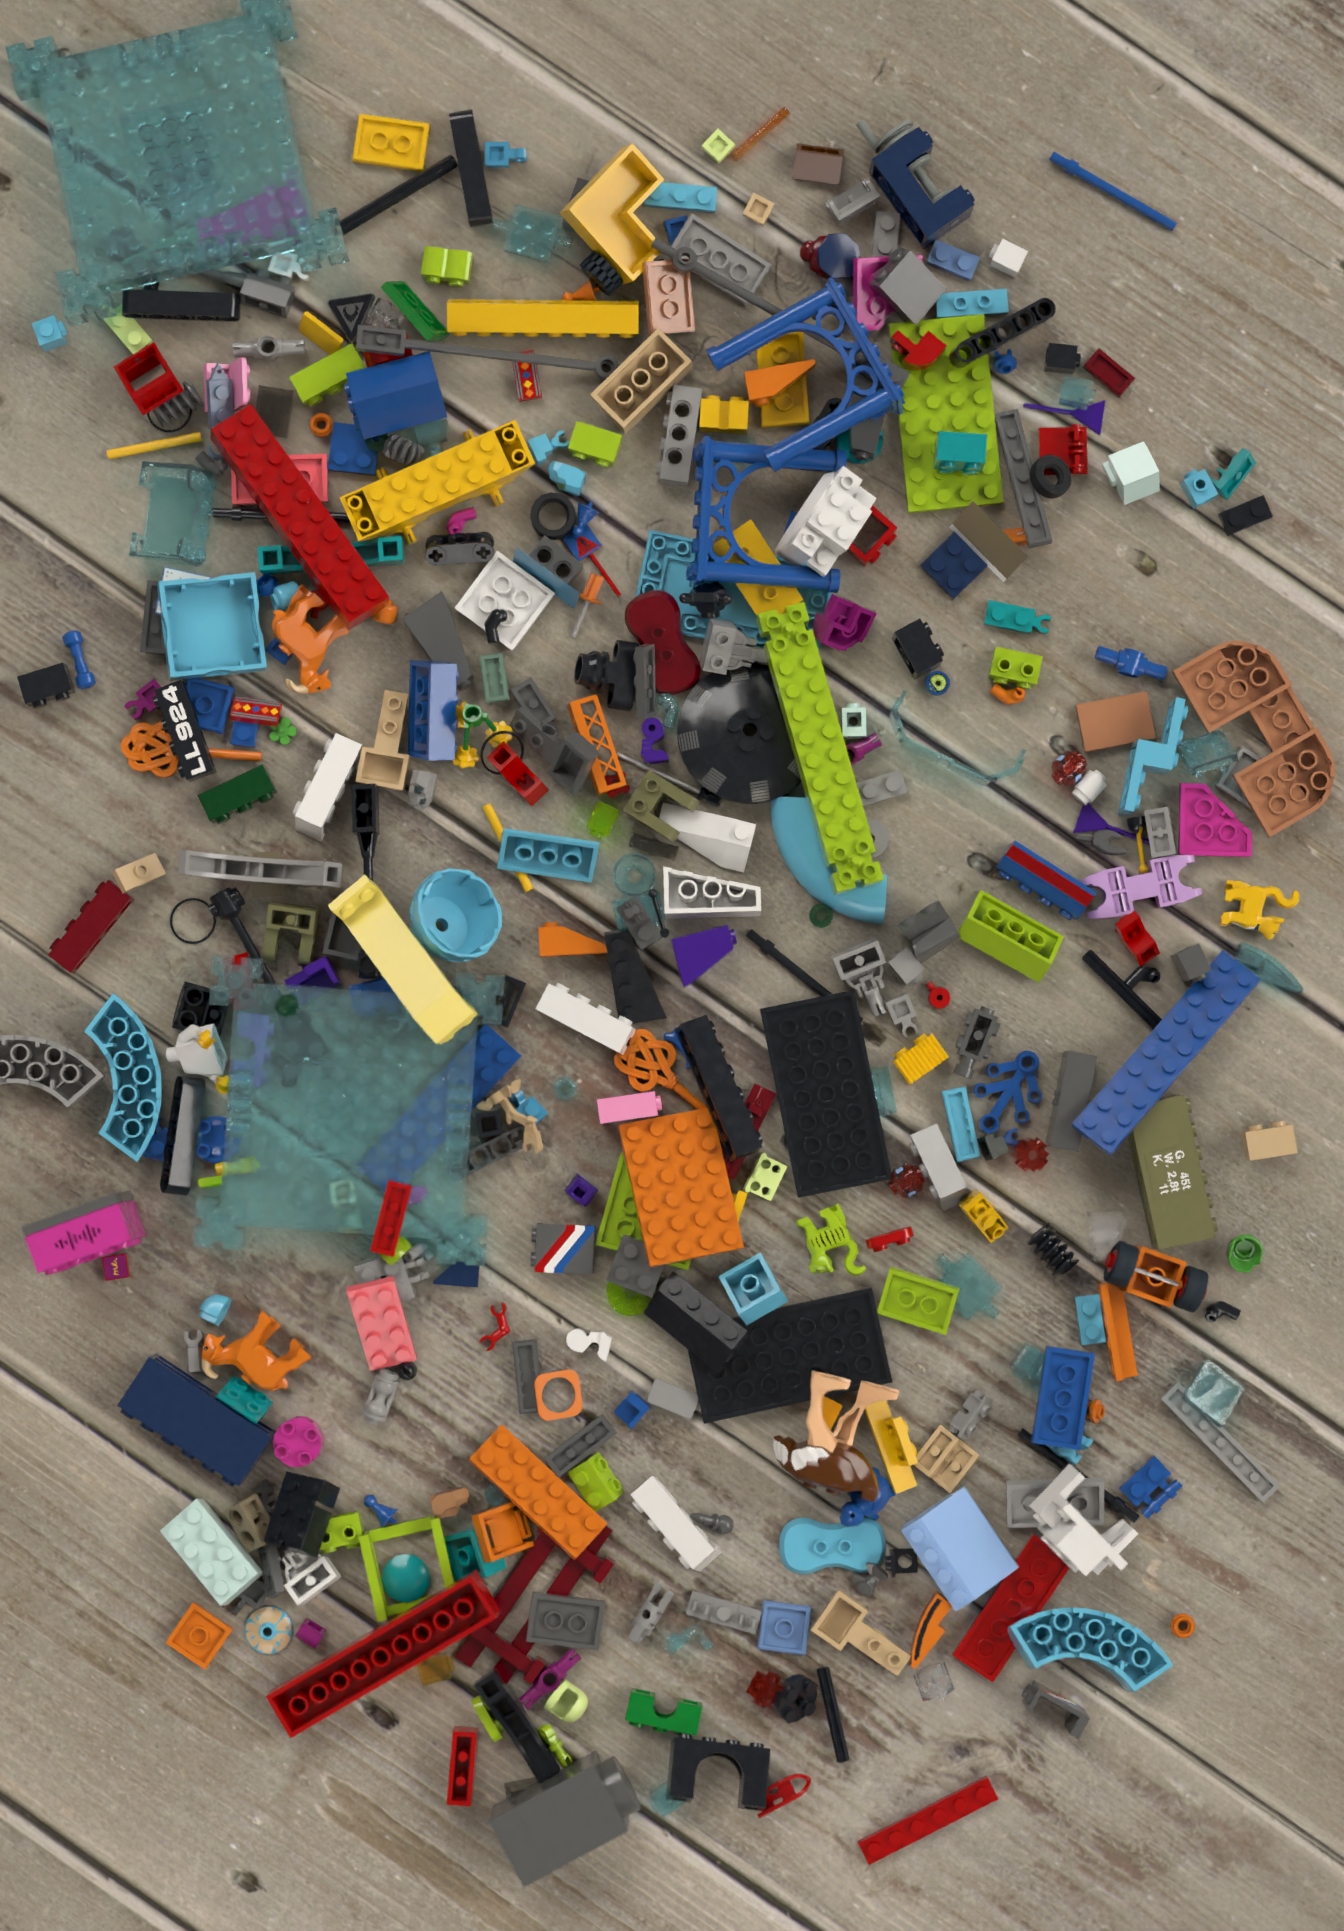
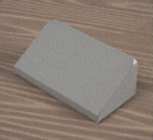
M655 1378L646 1402L692 1419L699 1399L695 1393Z

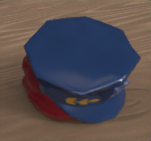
M846 233L819 236L814 241L807 240L799 250L801 259L809 262L810 270L825 279L831 277L833 279L851 277L853 275V258L860 257L859 245Z

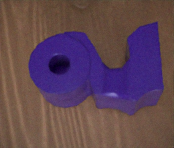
M647 718L642 724V734L645 739L642 740L641 757L644 759L645 765L668 763L667 753L663 750L655 751L653 749V745L664 738L663 725L656 718Z
M576 1174L564 1191L580 1204L587 1207L599 1190L579 1174Z

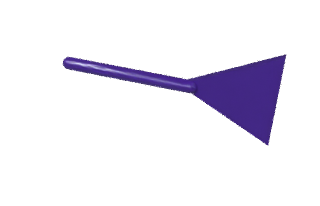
M1106 400L1076 410L1024 403L1023 407L1072 415L1100 435Z
M1089 803L1086 806H1082L1073 833L1109 829L1137 840L1135 834L1109 825ZM1141 837L1143 843L1150 845L1149 839Z

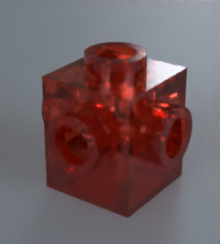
M1029 1137L1025 1140L1022 1138L1013 1148L1015 1152L1012 1156L1017 1159L1014 1163L1024 1172L1027 1170L1034 1172L1036 1169L1040 1171L1048 1162L1046 1157L1049 1153L1045 1150L1047 1145L1037 1137L1034 1140ZM1030 1151H1035L1037 1154L1033 1160L1028 1156Z
M757 1670L746 1692L754 1697L753 1702L762 1708L767 1706L774 1709V1697L777 1691L781 1692L786 1685L780 1682L781 1677L771 1671H768L766 1674Z

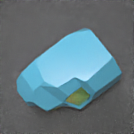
M551 462L548 472L550 479L557 484L558 490L579 497L585 482L586 472L564 463Z

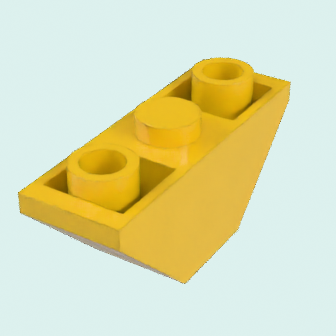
M974 1189L957 1204L990 1243L1000 1238L1009 1228L986 1197L977 1189Z

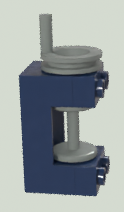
M861 120L856 126L875 153H878L871 161L869 173L897 213H900V217L923 249L970 218L975 205L973 203L975 199L968 189L964 190L960 185L955 189L949 188L939 193L923 171V168L932 159L930 155L933 148V140L927 131L923 132L920 127H912L914 125L913 122L907 120L894 127L878 140L865 120ZM914 175L917 177V179H918L919 182L922 184V186H923L924 189L927 191V193H928L929 196L932 198V200L929 199V197L927 196V194L924 192V190L922 189V187L919 185V183L917 182V180L914 178Z

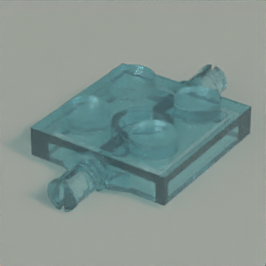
M515 204L513 215L508 222L494 218L492 225L493 229L506 231L504 252L549 264L553 250L557 245L571 249L573 238L559 235L561 215Z
M969 1252L954 1263L944 1253L936 1259L945 1269L943 1277L938 1281L960 1288L955 1308L967 1321L976 1312L983 1309L992 1319L999 1315L1000 1311L991 1303V1300L1002 1289V1286Z

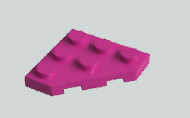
M915 254L922 262V255ZM889 256L853 258V305L858 314L855 318L859 324L863 322L868 331L879 330L890 313L895 312L869 284L874 279L875 272L884 267L889 261Z
M1180 783L1178 855L1252 857V832L1211 792L1212 790L1206 784Z

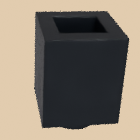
M1049 343L1046 348L1044 372L1073 374L1075 368H1079L1081 353H1077L1078 346Z
M500 1110L475 1113L479 1138L503 1134Z

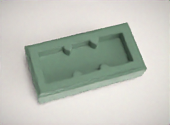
M503 652L479 656L486 704L510 701Z

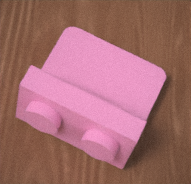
M240 357L231 364H220L227 377L232 379L234 413L246 406L250 401V389L247 388L250 367L247 364L246 358ZM215 363L203 365L205 412H208L206 380H209L216 366Z

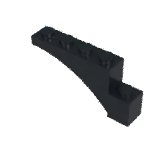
M494 1669L476 1680L474 1687L512 1739L538 1782L541 1783L561 1770L512 1687H507L498 1670Z

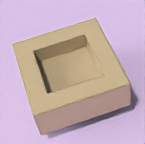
M753 193L742 216L764 226L775 203Z

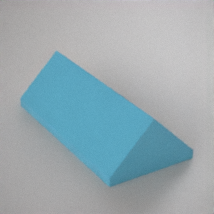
M504 828L501 836L497 869L592 883L599 842Z

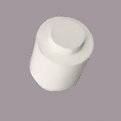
M1088 770L1074 786L1072 795L1085 806L1088 802L1092 803L1107 786L1104 782L1106 777L1098 770L1094 772Z

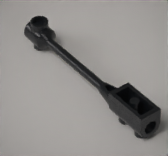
M375 783L351 785L352 832L358 837L363 858L364 875L373 881V858L375 856L377 838L380 834L379 786ZM364 950L358 953L359 978H383Z
M229 887L210 897L211 904L208 905L211 914L214 918L219 916L221 920H230L273 996L282 1027L278 1032L284 1043L290 1041L294 1050L290 1051V1054L295 1063L301 1062L305 1066L329 1053L330 1051L307 1010L297 1013L287 997L281 993L238 915L245 901L236 887L233 889Z

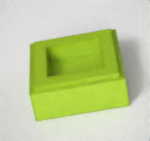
M223 1175L198 1179L199 1187L223 1186L226 1184V1178Z

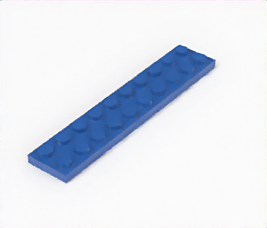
M1222 950L1210 964L1212 970L1206 972L1208 977L1193 983L1072 1123V1127L1108 1156L1114 1153L1260 983L1261 978Z

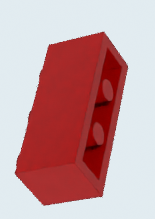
M454 1726L447 1805L467 1807L472 1805L479 1730L477 1727Z

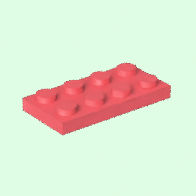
M327 454L288 455L322 503H329ZM231 468L232 504L258 505Z
M394 1276L346 1287L347 1296L370 1371L399 1365L404 1362L416 1361L417 1354Z

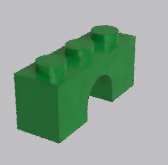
M631 1687L625 1721H629V1725L642 1728L643 1725L653 1726V1730L666 1733L667 1730L677 1732L676 1735H697L702 1702L678 1698L677 1707L672 1713L661 1714L653 1705L655 1692Z

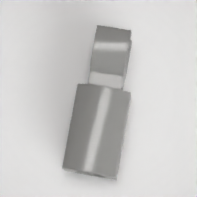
M189 1330L184 1332V1340L188 1343L186 1348L187 1372L203 1371L202 1346H200V1341L203 1338L202 1330H197V1338L195 1340L190 1338Z

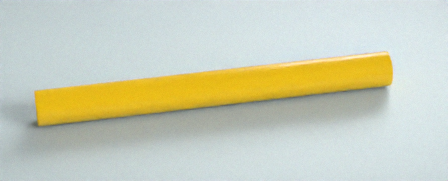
M195 432L107 450L108 459H114L202 441L201 432Z
M490 803L482 808L501 843L504 828ZM515 871L525 893L534 889L526 873Z

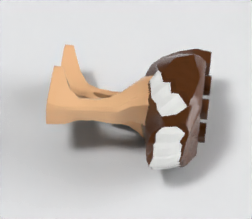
M812 1371L810 1383L811 1405L806 1419L809 1430L808 1440L797 1443L791 1437L774 1436L773 1449L777 1461L793 1477L803 1481V1486L814 1489L817 1486L826 1488V1492L834 1495H840V1492L847 1493L861 1490L862 1499L875 1502L879 1493L877 1477L868 1459L862 1452L853 1447L854 1436L858 1422L867 1405L876 1401L896 1400L900 1390L861 1381L856 1403L839 1418L836 1430L832 1433L823 1418V1396L829 1391L848 1389L851 1380Z

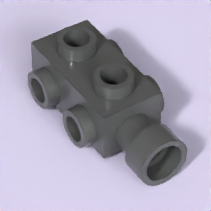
M981 1006L980 1010L974 1009L973 1013L968 1012L964 1021L967 1029L964 1035H959L955 1048H958L957 1054L961 1055L962 1058L960 1063L956 1064L953 1073L972 1079L975 1071L973 1070L975 1061L981 1062L982 1058H988L992 1046L988 1045L990 1037H996L1000 1027V1023L997 1022L998 1017L993 1015L994 1010ZM983 1020L985 1022V1027L983 1029H979L977 1027V1021ZM971 1042H974L977 1046L973 1052L968 1049V1045Z

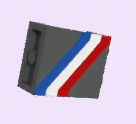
M537 1223V1227L532 1228L531 1242H536V1250L531 1252L530 1266L535 1267V1272L593 1275L595 1225Z
M1035 1680L1032 1685L1027 1684L1022 1693L1024 1698L1022 1702L1026 1709L1032 1712L1040 1696H1044L1071 1712L1064 1726L1071 1736L1079 1739L1090 1720L1085 1709Z

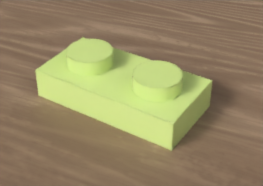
M122 304L103 319L132 354L153 343L152 339L134 318L122 316Z

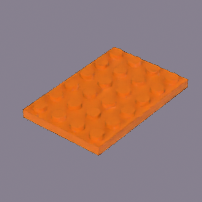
M708 1108L617 1126L649 1268L744 1248L719 1135Z

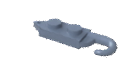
M216 364L209 380H206L210 431L211 428L234 415L232 379L227 377L220 364ZM207 446V452L215 461L219 459L225 460L222 454L214 453L211 446Z

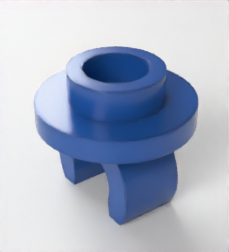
M1007 349V355L999 356L998 350L994 352L993 368L997 373L1008 374L1016 368L1017 360L1012 356L1011 349Z

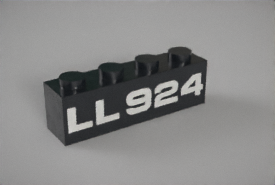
M179 680L154 689L156 696L153 697V701L157 710H161L164 719H161V723L165 733H170L172 741L169 742V746L173 755H177L180 764H177V768L181 778L185 777L187 781L192 782L217 773L185 682Z

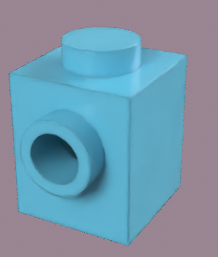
M54 315L32 323L39 345L45 352L67 344L64 336L68 334L63 321L59 322Z
M1195 469L1185 474V480L1180 484L1193 509L1215 499L1218 495L1205 469L1200 472Z

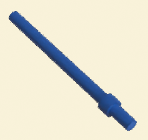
M1056 152L1052 153L1049 160L1064 168V172L1071 176L1074 174L1167 229L1173 231L1177 222L1080 167V163L1073 159L1068 160Z

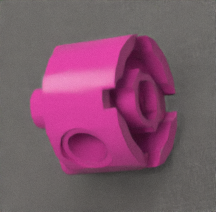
M296 1416L285 1421L278 1427L273 1438L275 1456L281 1462L291 1467L309 1465L319 1456L324 1446V1435L316 1421L305 1416Z

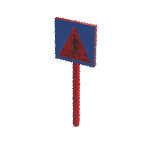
M587 524L583 527L584 533L582 537L574 538L572 533L564 537V542L575 558L580 562L589 556L616 596L620 597L621 593L593 554L602 545Z

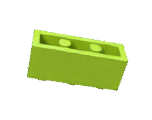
M353 343L289 377L305 407L308 405L312 407L323 401L322 398L330 393L331 395L340 393L344 389V384L348 383L346 373L366 368L359 354L355 351Z

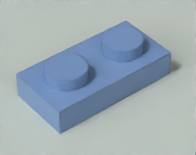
M935 240L926 264L971 281L980 257Z

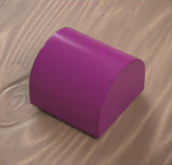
M306 1618L295 1637L316 1649L327 1630L311 1619Z

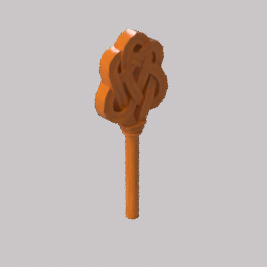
M161 721L155 725L137 723L132 727L130 734L123 738L120 747L122 753L128 758V763L133 770L140 772L151 771L158 777L169 778L178 771L177 764H179V758L177 755L174 756L170 749L169 742L172 739L170 734L163 731ZM158 736L159 738L167 741V743L163 744L154 737ZM133 743L134 747L130 750L129 746ZM149 744L155 747V749L146 751L145 747ZM208 748L212 758L262 762V752ZM164 754L166 755L165 757H162V758H159V759H156V760H152L153 758L160 757V756H162V755H164ZM170 764V766L167 769H160L161 767Z
M638 1029L633 1037L629 1038V1046L622 1055L618 1052L615 1054V1066L621 1072L628 1074L629 1083L635 1090L642 1092L651 1090L656 1083H659L669 1090L673 1089L696 1110L707 1108L702 1101L678 1082L679 1079L670 1070L669 1067L676 1060V1051L673 1045L667 1041L656 1040L651 1032L646 1029ZM643 1036L648 1041L644 1042L640 1037ZM661 1048H664V1049L667 1050V1052H668V1059H667V1060L665 1059L664 1054H663ZM649 1049H653L658 1062L654 1061ZM641 1051L645 1060L635 1057L636 1052ZM621 1059L625 1060L627 1062V1065H625ZM635 1065L649 1069V1072L635 1069ZM657 1070H662L667 1079L658 1075ZM636 1077L649 1081L641 1084L636 1080Z

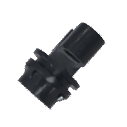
M616 640L612 661H610L609 653L606 651L601 653L599 651H592L588 654L580 653L574 671L575 684L583 685L587 690H595L597 693H603L606 685H609L607 707L609 709L630 712L635 694L634 677L636 675V664L634 663L633 656L635 647L640 646L639 643Z

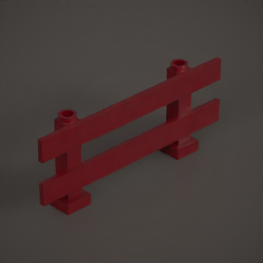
M606 1525L575 1560L570 1557L546 1593L568 1596L586 1568L594 1573L593 1579L601 1584L615 1564V1560L609 1556L602 1559L596 1554L613 1530ZM539 1527L536 1530L539 1535L534 1541V1546L529 1548L494 1599L501 1610L500 1614L496 1619L470 1633L455 1655L458 1660L471 1668L485 1646L501 1656L494 1669L498 1670L505 1684L508 1683L517 1668L525 1673L523 1679L532 1684L546 1663V1660L539 1655L536 1659L528 1655V1652L535 1644L534 1642H526L529 1618L511 1643L496 1633L553 1548L556 1546L565 1552Z

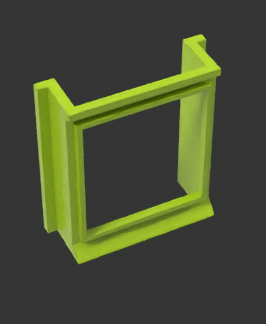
M434 1515L384 1526L383 1528L366 1530L364 1535L358 1536L378 1622L387 1620L390 1615L402 1613L430 1596L421 1597L411 1602L387 1605L373 1542L432 1529L444 1585L447 1587L454 1583L439 1517L435 1518Z

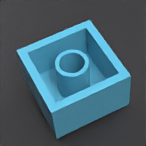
M761 1252L719 1276L737 1313L746 1325L788 1302Z

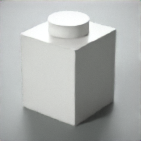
M1002 239L1000 245L994 244L989 254V257L992 258L990 266L1016 278L1028 251Z

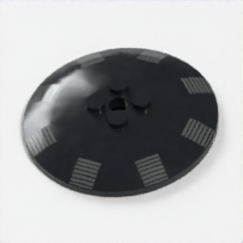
M751 663V667L741 666L734 670H727L726 675L712 672L695 685L685 699L680 711L677 725V741L683 763L699 785L713 795L730 802L761 804L788 794L802 782L769 666ZM746 725H752L756 728V734L751 737L746 736L743 728Z

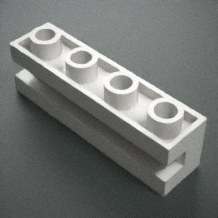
M558 982L556 986L548 984L535 1008L536 1010L616 1052L624 1054L628 1047L626 1044L629 1038H632L636 1031L631 1026L632 1021L621 1015L618 1019L610 1015L611 1010L600 1004L597 1008L589 1005L591 1000L579 993L576 997L568 994L570 989Z

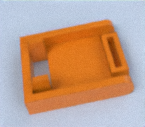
M512 1501L471 1516L484 1563L496 1561L534 1546L533 1541H526L524 1543L522 1539L528 1538L532 1534L527 1516L520 1509L514 1510L513 1507L516 1505Z

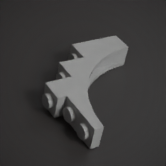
M180 850L178 874L221 881L340 888L342 864L327 861L257 858Z

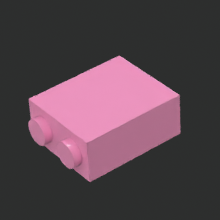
M655 1091L597 1100L600 1124L658 1115V1110H662L660 1095L655 1096Z

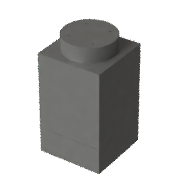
M594 1751L568 1765L567 1768H562L543 1782H536L493 1805L489 1822L520 1882L525 1887L628 1832L629 1816L640 1810L641 1807L636 1793L617 1758L612 1756L601 1762L597 1752Z

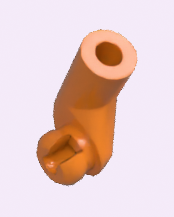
M995 683L989 693L1005 705L1020 703L1025 698V690L1021 687L1005 690Z

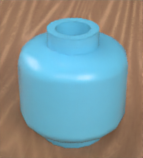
M295 581L278 585L274 588L273 594H270L274 610L286 611L292 596L299 587Z

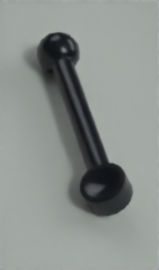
M650 889L648 895L652 898L661 928L660 935L664 938L668 937L669 930L665 928L656 897L658 892L656 889Z

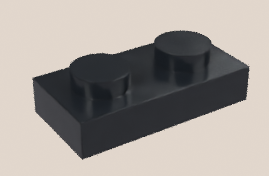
M1264 495L1218 514L1227 536L1273 517Z

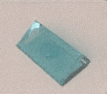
M885 1066L871 1069L879 1115L882 1117L897 1113L889 1068Z

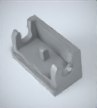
M866 178L832 200L825 202V206L837 226H840L879 203L880 195L871 181Z
M1167 806L1145 810L1144 814L1152 858L1178 855L1170 808Z

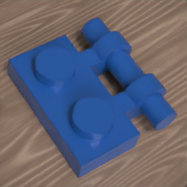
M1153 1455L1119 1489L1136 1507L1142 1501L1148 1505L1141 1511L1148 1519L1154 1512L1157 1514L1161 1510L1160 1507L1169 1498L1173 1499L1177 1495L1176 1492L1183 1485L1177 1479L1168 1485L1165 1479L1171 1473ZM1160 1486L1164 1491L1153 1500L1149 1494Z

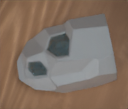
M413 769L408 797L409 802L415 809L424 810L430 805L434 797L438 778L437 774Z

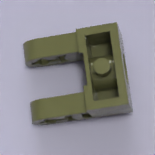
M648 770L623 811L631 818L674 843L680 832L654 816L653 812L662 798L665 799L666 797L690 812H694L700 802Z
M275 901L269 903L265 925L263 960L276 962L281 929L285 928L298 930V933H302L298 966L306 967L313 963L320 908Z

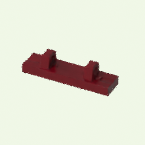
M754 1083L748 1095L745 1107L754 1114L752 1115V1123L755 1130L758 1131L776 1093ZM723 1147L722 1153L727 1175L735 1180L745 1157L730 1162Z

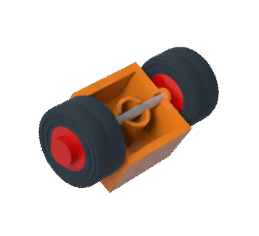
M1117 1241L1105 1260L1104 1281L1120 1287L1121 1291L1171 1308L1172 1304H1174L1177 1308L1188 1312H1195L1206 1296L1208 1273L1192 1266L1185 1268L1186 1261L1136 1244L1134 1246Z

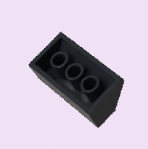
M674 1271L657 1289L644 1311L648 1318L717 1374L749 1338L746 1329Z

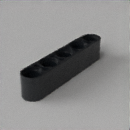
M469 109L449 113L470 227L491 224L493 223L473 111Z
M122 291V316L139 319L234 322L240 320V295L217 292Z
M1049 298L1039 299L962 341L951 350L949 354L950 363L956 368L966 367L1044 324L1056 312L1054 302ZM1038 307H1042L1045 310L1046 316L1039 313ZM1018 317L1025 320L1026 327L1020 325ZM999 328L1006 332V338L999 334ZM979 339L985 341L986 349L979 345ZM959 350L966 353L967 360L959 356Z
M178 1076L175 1081L160 1181L162 1193L186 1196L190 1191L205 1093V1082L203 1079Z

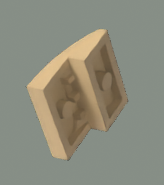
M940 1424L917 1454L918 1463L913 1465L952 1494L981 1455Z

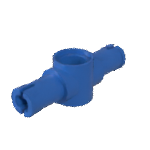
M1098 646L1094 658L1114 665V668L1118 669V673L1133 678H1138V675L1143 676L1144 674L1164 680L1168 669L1166 666L1148 661V658L1144 657V653L1129 648H1124V651L1119 650L1118 652Z

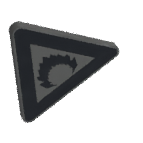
M370 293L328 301L331 311L351 343L356 342L357 327L364 324L375 299L374 294Z

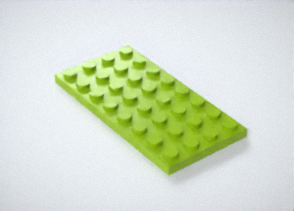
M984 314L920 320L917 325L910 324L909 322L889 323L890 340L893 334L899 330L916 345L929 330L947 345L945 352L931 367L924 370H911L904 367L902 364L906 355H899L891 347L892 363L910 372L902 387L903 399L905 401L903 413L898 414L908 514L967 508L972 501L978 506L1004 503L988 354L963 368H956L949 360L951 350L958 344L986 329ZM979 339V345L986 349L985 341ZM959 350V356L967 360L966 353ZM938 431L987 434L986 459L982 471L977 472V475L962 474L963 471L953 470L951 474L939 473V469H933L935 439Z

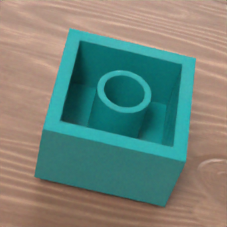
M938 431L935 439L933 469H939V473L951 474L955 470L963 471L962 474L977 475V472H981L985 465L987 434Z

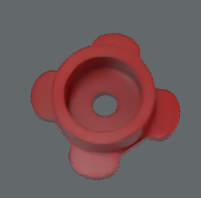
M617 773L612 776H604L607 786L619 782ZM627 784L626 786L608 791L607 795L615 798L618 794H627L630 786Z

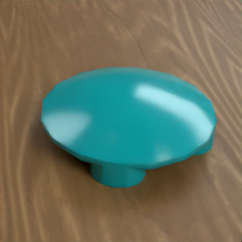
M415 1554L395 1556L387 1562L383 1569L382 1583L384 1590L396 1601H415L424 1595L429 1586L430 1575L428 1567Z

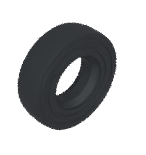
M1042 456L1033 463L1030 469L1032 486L1043 497L1050 499L1060 497L1071 486L1072 476L1070 469L1057 456ZM1045 469H1051L1056 474L1058 480L1056 485H1052L1046 480L1044 476Z

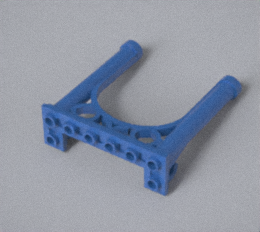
M833 277L828 279V283L821 290L717 347L714 345L706 350L716 371H719L785 334L807 332L829 342L841 356L847 371V388L842 402L828 416L763 451L774 473L782 469V465L868 418L876 420L887 414L890 410L893 414L898 413L900 415L903 413L905 401L901 387L898 383L893 384L890 378L892 372L887 363H881L878 358L881 355L875 343L870 344L867 338L869 332L863 322L858 323L855 318L858 314L854 305L851 302L847 304L846 292L840 282L836 284ZM834 315L840 323L838 329L835 331L822 329L821 320L823 317ZM810 317L816 320V325L801 323ZM845 325L855 340L854 342H846L840 337L845 330ZM861 351L869 367L860 365L852 370V367L856 366L855 357ZM866 373L871 377L873 385L870 389L862 390L854 385L858 374ZM878 384H880L882 389L877 391ZM853 393L864 398L848 407Z
M705 436L698 442L697 447L694 446L692 459L696 461L695 481H699L698 491L695 490L694 505L698 506L697 515L694 514L693 529H696V539H692L691 552L695 553V560L691 562V566H687L686 580H690L689 587H695L704 581L821 589L829 593H838L840 587L839 569L830 568L827 575L823 577L810 567L761 563L749 557L734 538L730 524V505L733 494L745 476L761 468H771L763 451L772 446L718 442L710 439V436ZM812 449L782 465V469L836 472L841 467H846L847 453L843 449H835L834 451ZM731 462L752 465L739 474ZM720 467H725L731 472L733 481L728 487H722L716 481V472ZM712 488L719 493L727 492L726 496L720 497L718 504L711 506ZM710 517L716 519L719 528L723 527L724 531H716L709 536ZM716 537H723L730 546L727 554L723 557H719L713 552V540ZM735 553L745 564L725 563V561Z

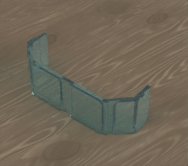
M903 690L900 698L896 699L889 713V718L895 735L898 734L899 736L898 743L903 748L934 763L939 762L947 766V769L982 786H987L991 781L996 783L1014 777L1019 772L1024 761L1022 758L1026 752L1025 749L1019 752L1011 769L987 776L907 737L898 714V709L906 695V691Z

